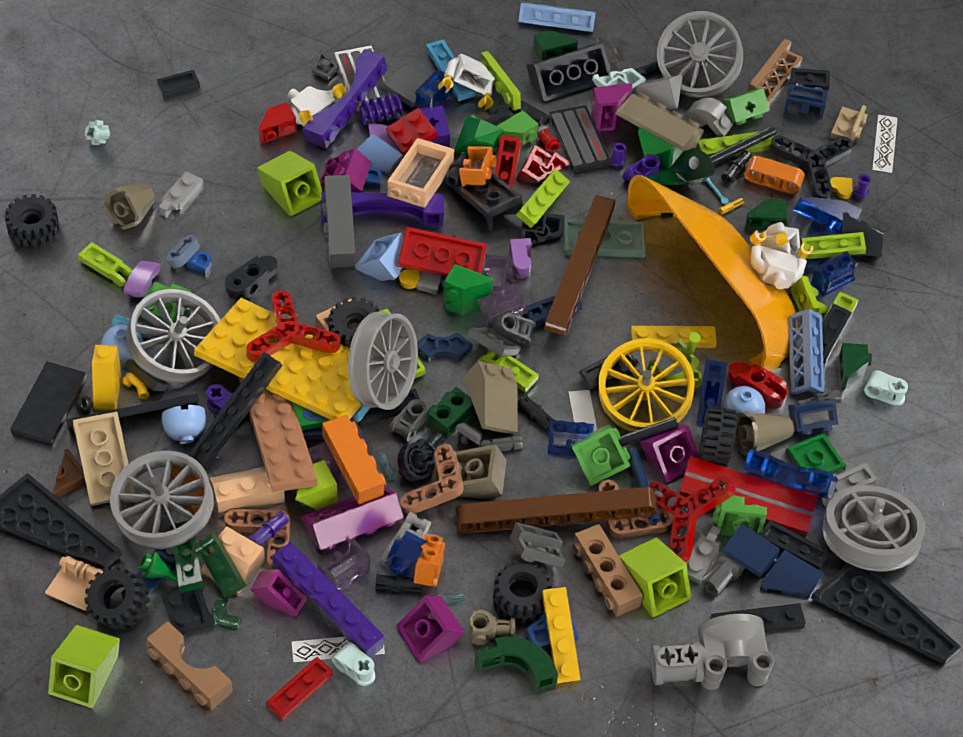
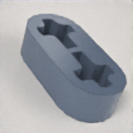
M194 235L184 237L168 253L166 259L172 268L183 266L197 252L200 244Z

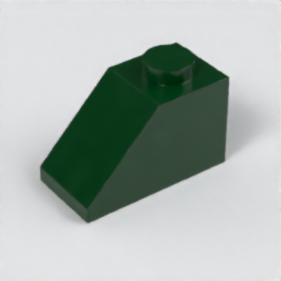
M555 31L534 35L533 49L539 60L569 52L578 47L577 39Z
M765 199L747 213L744 229L767 230L770 225L779 222L786 226V200Z
M842 343L839 353L841 389L845 390L865 374L867 366H871L872 354L868 353V344Z

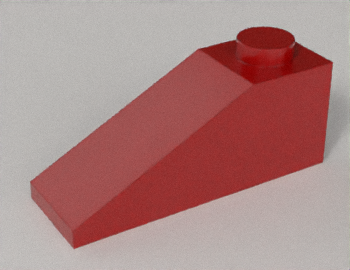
M501 135L495 175L513 188L522 145L521 138Z

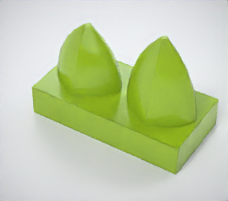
M802 276L791 286L790 290L799 312L811 309L819 314H823L829 310L826 305L817 301L816 296L819 291L811 286L807 276Z

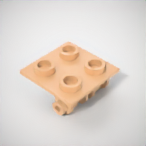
M70 556L62 557L59 565L62 567L45 594L86 611V607L89 605L84 600V598L88 597L85 590L91 586L88 584L89 581L96 579L95 574L97 572L102 574L103 571L75 560Z

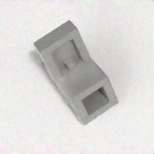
M702 98L695 101L686 112L689 119L700 124L699 127L708 124L718 137L725 136L733 126V123L724 113L727 107L713 98Z

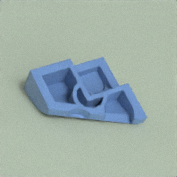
M374 134L366 139L357 149L371 161L370 168L379 169L383 175L389 176L402 161V154Z

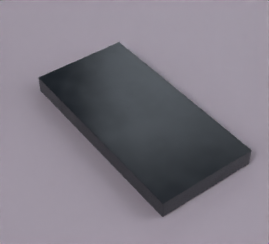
M46 361L10 428L11 433L52 445L87 379V373Z

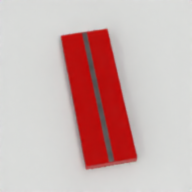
M690 456L679 491L680 495L688 497L715 479L725 476L734 482L736 486L733 495L745 497L744 505L767 507L765 523L771 520L794 533L807 536L817 496ZM705 495L701 502L707 503L710 496Z

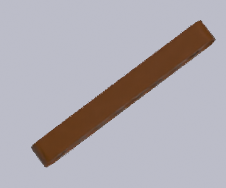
M595 195L548 314L545 331L563 336L567 335L613 215L615 199Z
M640 487L462 504L456 508L457 530L460 533L469 534L512 530L516 522L533 527L649 517L657 513V504L654 489Z

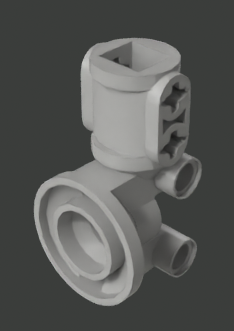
M730 614L705 621L698 627L699 642H691L689 645L651 646V671L655 686L663 685V682L694 680L695 683L701 682L704 688L714 690L720 686L727 667H738L747 664L748 682L753 686L759 687L766 683L774 665L773 655L767 650L763 620L758 616L750 614Z

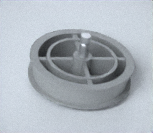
M860 485L846 488L831 498L827 506L822 531L829 548L847 563L866 570L892 571L907 566L919 554L921 541L925 534V521L919 509L901 494L883 487Z

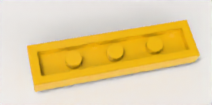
M631 326V341L644 338L657 339L676 348L677 342L680 339L688 346L689 334L697 332L700 334L701 340L697 343L696 348H716L717 344L715 326Z
M566 587L543 590L542 596L552 660L558 672L557 684L580 681Z

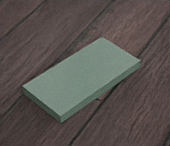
M564 219V255H572L585 220ZM610 221L597 256L645 258V223Z

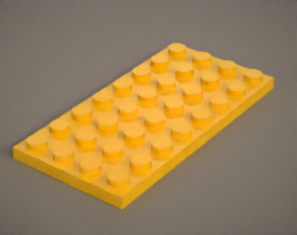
M240 298L194 349V356L244 379L256 363L248 360L246 356L247 344L277 326L274 313ZM306 335L305 338L311 340L314 339L315 336ZM269 339V340H268V342L271 343V344H275V343H278V342H279V341L276 340V339ZM291 343L271 355L283 366L269 383L266 390L330 420L346 414L351 419L361 406L354 397L349 383V347L340 344V349L337 352L325 353Z

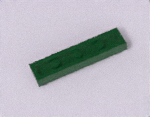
M189 520L175 523L176 529L187 523ZM196 536L183 544L173 546L181 593L204 587L199 554L193 546L197 542Z

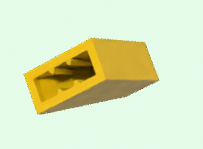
M95 345L92 360L94 411L105 412L117 408L122 380L117 346Z

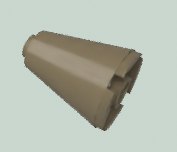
M740 412L737 413L734 443L740 446L741 450L738 451L741 454L752 455L790 438L795 430V425L788 416Z

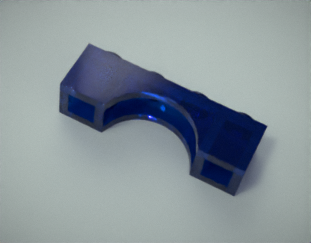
M753 449L749 450L743 468L746 474L829 500L833 497L838 482L835 473L815 467L805 468L777 459L770 454Z

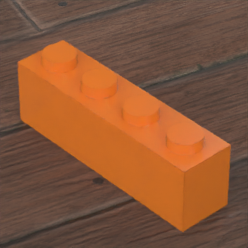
M346 414L322 423L323 438L358 504L360 505L384 496L385 478L382 473H378L374 457L372 455L369 456L365 440L359 438L355 422H351Z

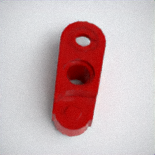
M741 361L733 362L729 365L727 374L730 381L735 383V388L748 386L756 389L762 395L766 407L777 409L784 405L788 387L782 378L755 363L750 366Z

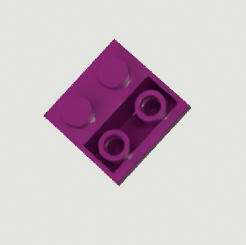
M632 83L593 88L591 116L598 132L615 130L624 120V118L615 113L632 94Z
M356 148L344 151L335 158H330L326 162V168L320 178L322 192H324L325 176L350 175L351 192H362L371 161Z

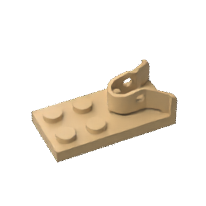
M117 412L73 420V428L90 506L110 503L112 486L120 472L129 464ZM130 484L125 493L135 494L134 486Z

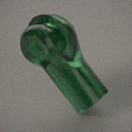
M216 600L212 607V613L217 623L238 629L241 618L229 615L226 608L227 604L224 600Z

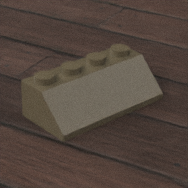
M641 92L639 95L631 94L615 113L680 150L686 151L695 148L704 132L703 129L699 128V123L691 119L689 121L682 119L683 115L674 110L671 113L666 110V105L657 101L656 103L649 101L650 97Z

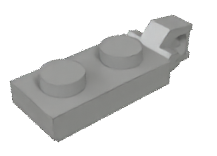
M186 171L163 196L159 206V214L167 218L173 210H181L202 187L203 179Z
M713 525L708 535L702 534L692 549L691 557L686 562L689 580L701 584L719 552L721 542L717 540L720 536V528Z

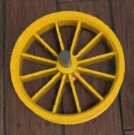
M649 338L632 340L617 347L603 363L599 375L600 402L612 422L628 432H633L673 417L679 423L686 416L692 404L695 384L694 374L686 357L671 344ZM640 351L643 375L637 372L625 357L626 355ZM643 351L659 353L651 371L645 369ZM662 355H666L675 362L663 372L653 377ZM621 359L636 379L612 370V367ZM678 367L681 368L686 378L658 382ZM608 375L633 384L605 388ZM687 385V394L683 398L660 388ZM634 391L615 406H612L607 394ZM656 394L682 405L672 414ZM637 396L639 397L630 419L617 411ZM652 398L668 418L653 422L650 404ZM642 400H647L650 423L633 421Z

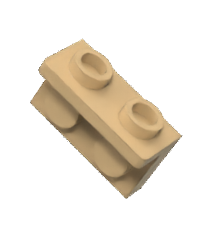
M863 105L860 112L842 106L830 138L837 139L844 136L851 139L852 142H854L855 138L859 139L863 128L860 125H865L868 114H865L867 106Z

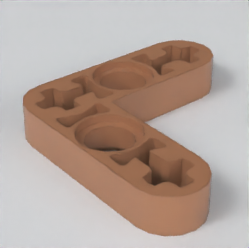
M449 444L439 446L434 452L439 481L403 495L400 505L405 513L409 514L412 512L416 514L452 500L462 494L464 486L457 455ZM454 468L451 473L444 474L447 469ZM437 492L433 498H427L430 493Z
M604 480L599 484L598 491H604L605 489L618 490L619 488L614 481ZM660 509L657 510L659 517L666 521V523L660 521L651 526L648 517L608 520L606 525L610 536L621 540L666 532L672 526L673 516L668 511ZM644 521L647 526L645 528H638L635 522ZM619 525L620 528H623V530L619 531V529L616 528V526Z
M231 509L225 514V527H229L235 532L256 533L262 527V524L254 525L251 522L253 518L260 517L264 520L263 523L268 522L267 518L271 520L279 511L283 510ZM283 511L284 515H282V518L287 515L289 523L278 530L277 535L274 537H282L285 542L281 545H276L272 542L273 537L268 539L267 565L270 570H273V554L289 543L290 516L285 511ZM233 518H238L236 523H232Z

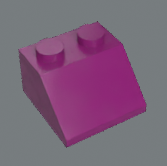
M678 423V428L640 441L648 463L664 483H669L685 474L690 456L700 459L688 425Z
M425 595L396 625L419 662L449 649L465 633L443 597Z

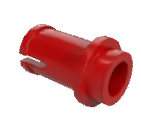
M543 129L546 134L540 130L537 137L545 145L546 151L556 152L560 147L559 140L554 138L548 129Z

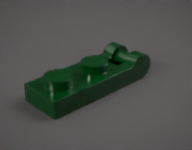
M214 531L207 534L204 540L200 539L194 543L195 551L201 555L225 599L230 598L247 586L222 541ZM210 546H212L213 549L215 550V551L212 552V553L210 552V550H209V548H208V547H210Z

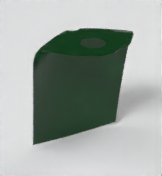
M691 148L682 152L668 170L645 177L661 185H697L715 173V167L705 152L699 148ZM694 156L699 159V166L696 169H692L689 166V160ZM676 172H677L684 180L680 179V178L678 177V175L676 174Z

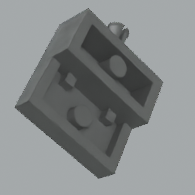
M518 522L515 523L510 540L523 560L528 562L535 560L547 567L558 566L563 568L566 560L560 551L563 541L556 532Z

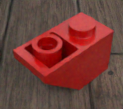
M287 102L268 108L258 127L259 142L271 141L297 131L296 116Z

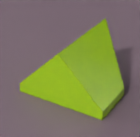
M325 460L313 464L317 477V486L299 488L295 499L316 510L338 502L337 483Z

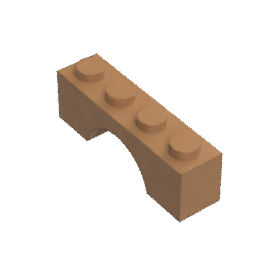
M168 621L146 638L149 656L153 660L158 659L169 675L174 674L185 690L190 689L202 706L206 705L212 710L233 692L232 681L216 666L197 669L187 665L182 660L181 655L185 648L184 636Z

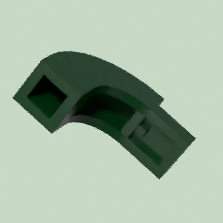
M519 637L495 638L493 648L486 647L475 653L477 672L500 665H513L519 667L528 675L534 691L557 685L558 672L552 659L540 646L529 640Z

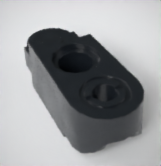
M258 255L225 278L226 293L237 301L242 297L248 299L253 297L268 285V280L277 273V259L269 255L261 256L260 258H258Z

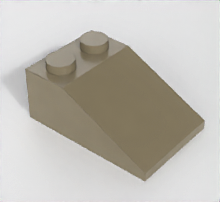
M478 361L463 378L483 429L515 435L518 432L517 383L511 368Z
M497 445L455 452L464 490L459 497L486 499L502 496L507 460ZM436 462L434 465L432 483L439 481ZM454 468L447 469L444 474L451 473Z

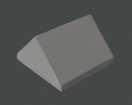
M682 75L656 79L635 86L637 95L641 92L649 96V101L653 103L657 101L666 105V110L676 109L679 103Z

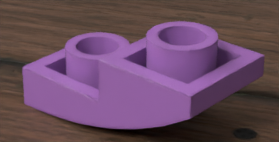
M141 260L129 276L124 287V294L143 297L151 288L152 279L161 271L160 263Z

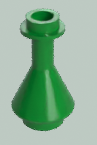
M156 552L151 555L148 553L144 555L138 570L142 571L143 578H167L178 584L177 573L170 570Z

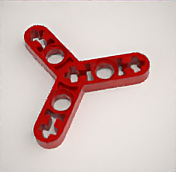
M279 290L272 295V308L277 326L249 342L246 347V356L248 360L257 362L264 352L271 356L291 343L325 353H335L340 349L341 339L334 332L298 323L290 293ZM289 314L291 317L282 318L280 315ZM313 335L315 338L310 340L306 339L305 336ZM269 339H276V340H278L279 342H278V343H275V344H271V343L268 342V340H269Z
M721 476L686 498L660 482L655 481L649 484V487L653 488L655 492L660 491L663 494L662 497L655 494L656 504L674 515L669 549L676 555L679 553L678 556L685 563L690 559L697 518L732 497L736 490L734 482L728 477ZM705 495H709L708 502L701 504L702 498ZM676 497L675 503L672 506H668L670 498ZM683 506L689 511L687 513L683 512L681 507ZM683 527H687V533L680 537V530Z

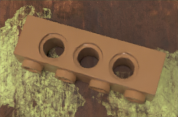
M597 524L575 533L574 543L572 544L573 551L576 556L581 557L586 573L591 574L594 579L595 588L598 592H602L605 597L607 608L612 610L616 617L639 608L643 595L601 526Z

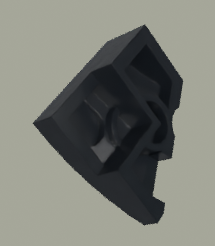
M844 212L842 234L859 232L864 234L866 254L856 255L882 257L884 232L878 228L870 227L867 222L859 221L851 217L850 213Z
M544 213V216L542 215L532 228L522 221L520 239L531 238V244L533 245L562 236L565 216Z

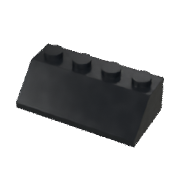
M603 43L591 44L526 64L531 84L543 102L595 86L592 80L594 75L598 74L599 77L609 76L611 72Z

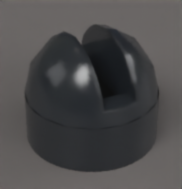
M85 396L77 399V412L80 415H89L93 412V401L90 397ZM83 403H86L87 407L83 408Z

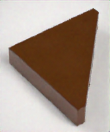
M68 448L64 450V457L56 477L54 491L52 492L57 498L86 483L82 466Z

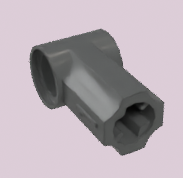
M723 553L712 571L703 579L702 584L706 591L718 595L732 579L736 580L745 567Z

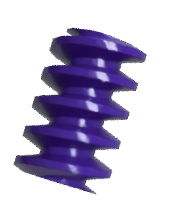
M392 94L391 98L386 95L384 100L381 97H377L376 101L372 98L369 100V103L366 100H362L359 108L363 125H366L367 119L370 120L371 124H374L375 117L378 122H381L382 116L385 117L386 121L389 120L390 114L394 119H396L397 113L401 117L403 116L401 101L396 94Z

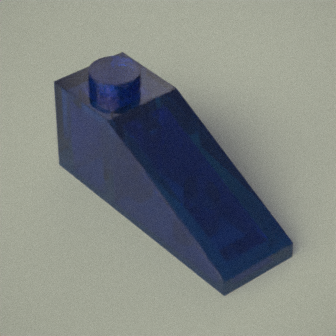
M801 196L793 210L842 234L843 213L848 212L851 217L858 219L862 209L844 200Z
M705 360L696 423H704L705 413L709 406L721 408L727 362Z

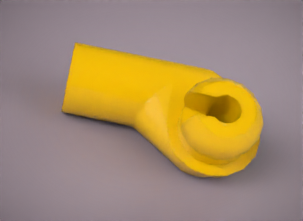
M132 372L127 373L123 377V384L127 385V387L134 385L140 399L149 397L147 385Z

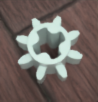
M101 120L89 122L85 129L86 140H92V145L105 144V140L110 136L109 126L103 125Z

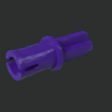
M279 511L270 521L264 522L262 527L249 540L261 546L270 537L274 538L277 535V531L289 523V517L285 515L282 518L284 512Z

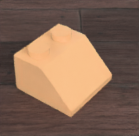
M226 527L219 535V538L247 585L265 563L264 548ZM211 546L210 552L212 553V552H214L215 550H214L213 547ZM204 562L201 569L202 574L215 582Z

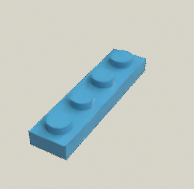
M444 39L426 44V51L442 77L445 78L444 74L447 65L455 57ZM451 79L453 81L451 91L457 101L476 96L475 90Z

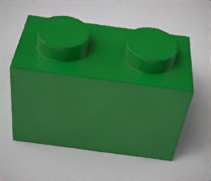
M455 264L444 281L443 308L461 315L490 308L493 278Z

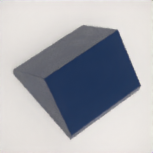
M741 523L724 546L722 553L760 577L778 560L779 547Z

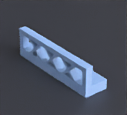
M521 2L518 22L593 32L596 12Z

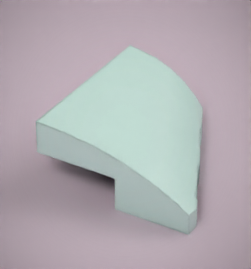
M633 68L624 69L621 72L613 71L609 73V76L599 77L597 74L592 79L597 87L632 83V94H637L635 86L646 81Z

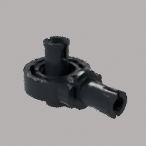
M434 431L427 440L422 438L416 442L404 445L399 450L397 457L398 473L410 481L427 478L431 474L433 463L435 462L434 452L445 440L444 436L441 437L442 433Z

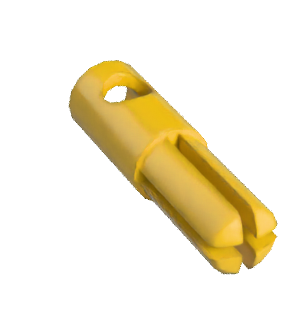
M739 198L718 208V212L720 215L726 214L734 208L743 205L744 201H742V198Z

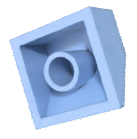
M400 232L375 239L354 267L356 270L380 281L396 279L401 274L400 270L402 269L397 266L404 236Z

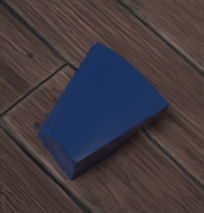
M784 550L766 576L760 589L766 592L767 589L782 591L781 594H796L799 597L810 598L821 583L824 573Z

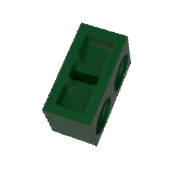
M457 387L451 392H446L437 405H432L427 411V426L434 431L442 433V437L444 436L447 440L457 431L455 429L457 424L465 423L475 414V407L471 397Z

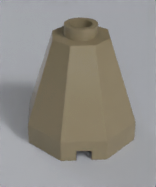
M146 184L120 186L105 193L107 201L104 202L103 207L110 221L115 225L119 223L122 225L120 228L126 230L142 221L154 203L155 194L151 187Z

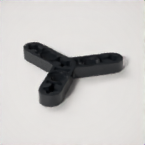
M781 135L774 136L769 144V149L773 154L806 168L812 196L821 203L827 202L832 194L827 166L848 156L853 148L852 140L844 136L815 150ZM792 151H799L801 156L794 155ZM825 151L832 152L834 156L826 155ZM814 174L821 175L823 179L819 180L815 178Z

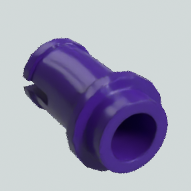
M615 143L613 146V155L610 159L611 164L616 168L622 167L626 162L624 157L626 146L623 143Z
M860 174L857 184L853 188L854 196L858 199H863L869 194L868 186L871 178L867 174Z

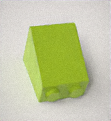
M288 151L257 167L262 186L289 216H293L321 201L322 188L315 164L294 152Z
M657 537L619 555L643 595L641 603L652 618L691 599L686 563Z
M76 625L51 657L48 694L93 708L118 658L120 639Z

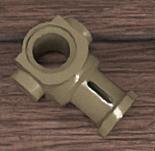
M474 610L469 621V636L472 639V643L483 645L490 639H495V636L514 637L515 618L496 620L495 616H492L485 610ZM475 626H482V627H484V628L479 629V628H476Z

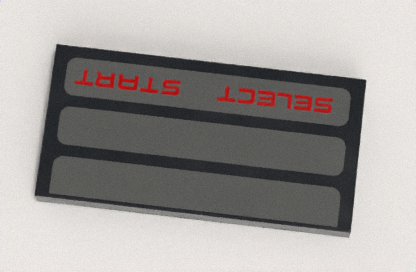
M587 105L549 112L551 123L567 160L570 162L573 173L611 166V159Z

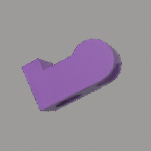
M531 238L510 239L509 253L512 272L518 279H526L530 276L531 259L528 256H531Z

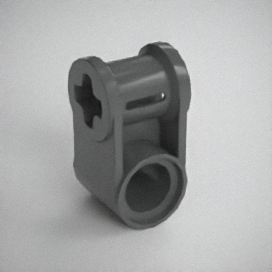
M506 313L494 319L493 329L497 334L513 339L518 343L531 344L530 336L532 328L536 325L535 321L513 313ZM504 320L507 322L508 328L504 326Z
M420 399L410 401L402 412L393 419L389 430L393 433L397 432L404 437L405 441L410 442L427 421L426 403Z

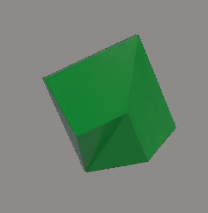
M467 116L456 143L454 154L458 155L461 153L462 155V152L468 154L467 148L471 146L492 147L494 155L504 129L482 119Z
M642 128L638 130L644 156L655 155L658 157L660 164L666 168H669L680 154L685 151L678 149Z

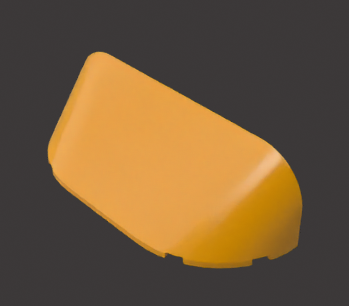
M642 175L634 176L629 183L625 208L636 221L648 217L661 216V213H673V217H677L747 305L759 326L764 351L750 359L748 365L752 366L755 363L771 372L777 370L780 363L790 354L789 315L795 314L793 303L785 289H777L775 285L761 281L757 271L751 266L752 248L721 215Z

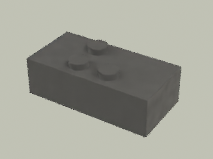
M350 175L325 176V203H322L323 215H326L327 222L323 223L324 242H328L330 268L354 267L355 240Z

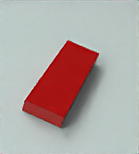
M318 657L314 658L266 701V706L283 721L334 675V671Z

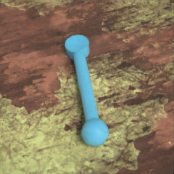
M710 177L704 180L721 200L720 204L722 206L728 204L729 200L721 195L710 181Z

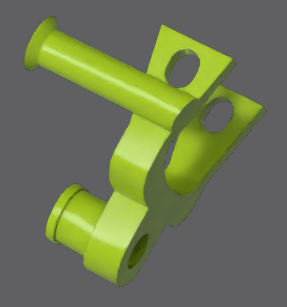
M692 332L689 334L688 346L680 339L677 342L676 348L690 362L694 374V392H696L701 386L702 373L697 370L700 362L694 356L697 343L701 340V336L697 332ZM654 358L650 359L647 369L650 371L655 364ZM659 364L654 373L655 376L663 372ZM683 371L675 375H667L661 381L686 378Z

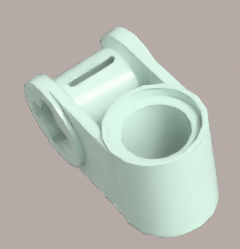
M876 370L871 373L864 387V392L870 398L878 399L892 406H900L905 401L904 394L907 392L908 384L903 379Z
M347 642L331 658L335 667L348 675L357 684L368 686L374 682L373 660L360 651L352 642Z

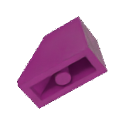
M278 569L261 571L250 588L264 604L291 616H297L307 600V597Z

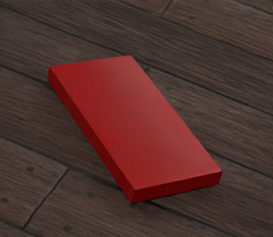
M406 227L397 267L447 277L453 266L457 264L481 274L487 244Z

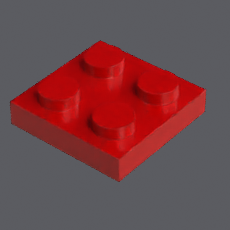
M419 108L385 128L404 156L417 138L430 142L439 136Z

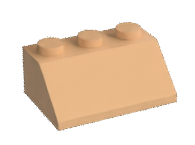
M265 466L209 478L219 517L225 516L231 509H258L285 503L284 491L272 492Z

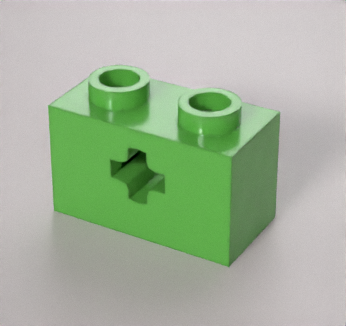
M764 88L754 89L721 100L727 107L724 111L725 115L731 122H735L736 125L746 123V119L750 117L752 119L763 117L764 112L770 111Z

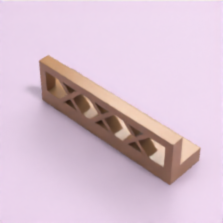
M787 39L782 41L749 84L748 91L764 88V92L768 94V105L789 79L791 68H797L802 62V56L789 51L792 41ZM788 57L795 62L786 64L785 59ZM776 70H785L786 74L778 75ZM776 81L777 85L769 86L767 82Z

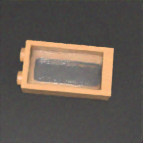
M417 138L389 178L387 196L425 208L450 171V165L454 162V149Z

